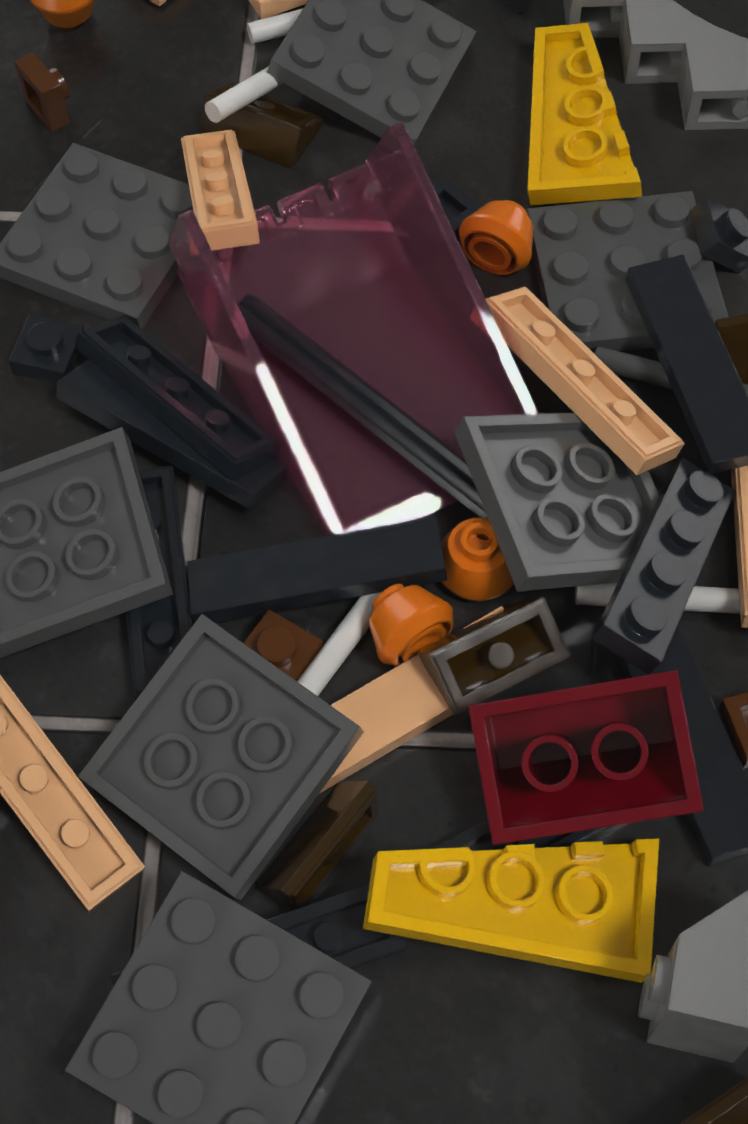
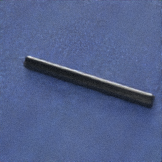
M247 294L240 302L235 304L232 312L236 325L480 518L488 519L463 456L256 295Z

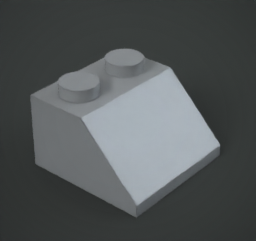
M748 890L680 933L667 957L656 955L652 974L647 973L643 982L638 1011L639 1018L650 1020L647 1043L734 1063L748 1047Z

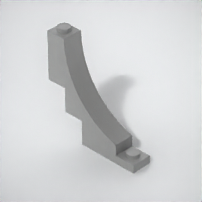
M563 0L566 25L588 23L593 38H619L625 84L678 83L685 130L748 129V38L741 37L707 22L674 0Z

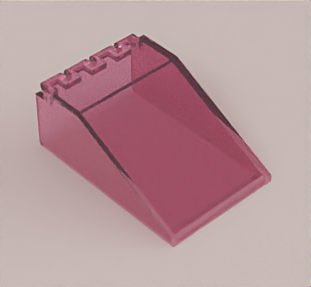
M402 122L388 128L367 158V165L363 164L328 179L329 190L334 200H329L323 186L318 183L277 201L278 210L283 222L278 223L269 205L254 210L258 224L260 244L212 251L192 210L179 215L169 242V246L179 265L177 273L214 351L259 425L281 443L278 456L281 460L288 463V473L326 535L420 519L458 500L252 337L237 305V302H240L247 294H254L461 456H463L454 431L464 416L539 414Z

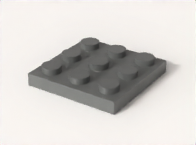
M308 0L272 57L267 73L410 153L477 31L423 0Z
M72 143L1 241L0 278L108 320L125 315L139 328L143 329L199 243L189 184Z
M693 191L527 209L528 217L532 221L534 228L532 255L543 304L594 354L597 346L620 352L654 348L626 283L629 267L684 254L714 322L717 319L728 317L713 261L701 255L690 212L696 206Z
M575 413L464 416L454 433L517 591L618 583L659 497L649 472L645 471L636 475Z
M122 427L0 472V658L173 595L131 441Z
M201 614L78 777L226 892L241 901L364 731L355 722Z
M181 871L65 1071L153 1124H295L372 981Z

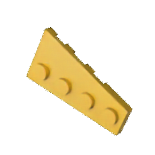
M588 23L535 28L528 170L530 206L642 197L641 180L637 168L633 165L625 132L621 128L612 93L608 89L604 69Z
M659 838L636 839L630 844L603 845V841L574 842L571 846L535 848L534 844L506 845L501 850L471 851L469 847L378 851L372 863L363 929L642 983L647 973L651 974Z

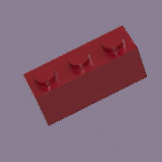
M678 670L468 706L493 845L704 811Z

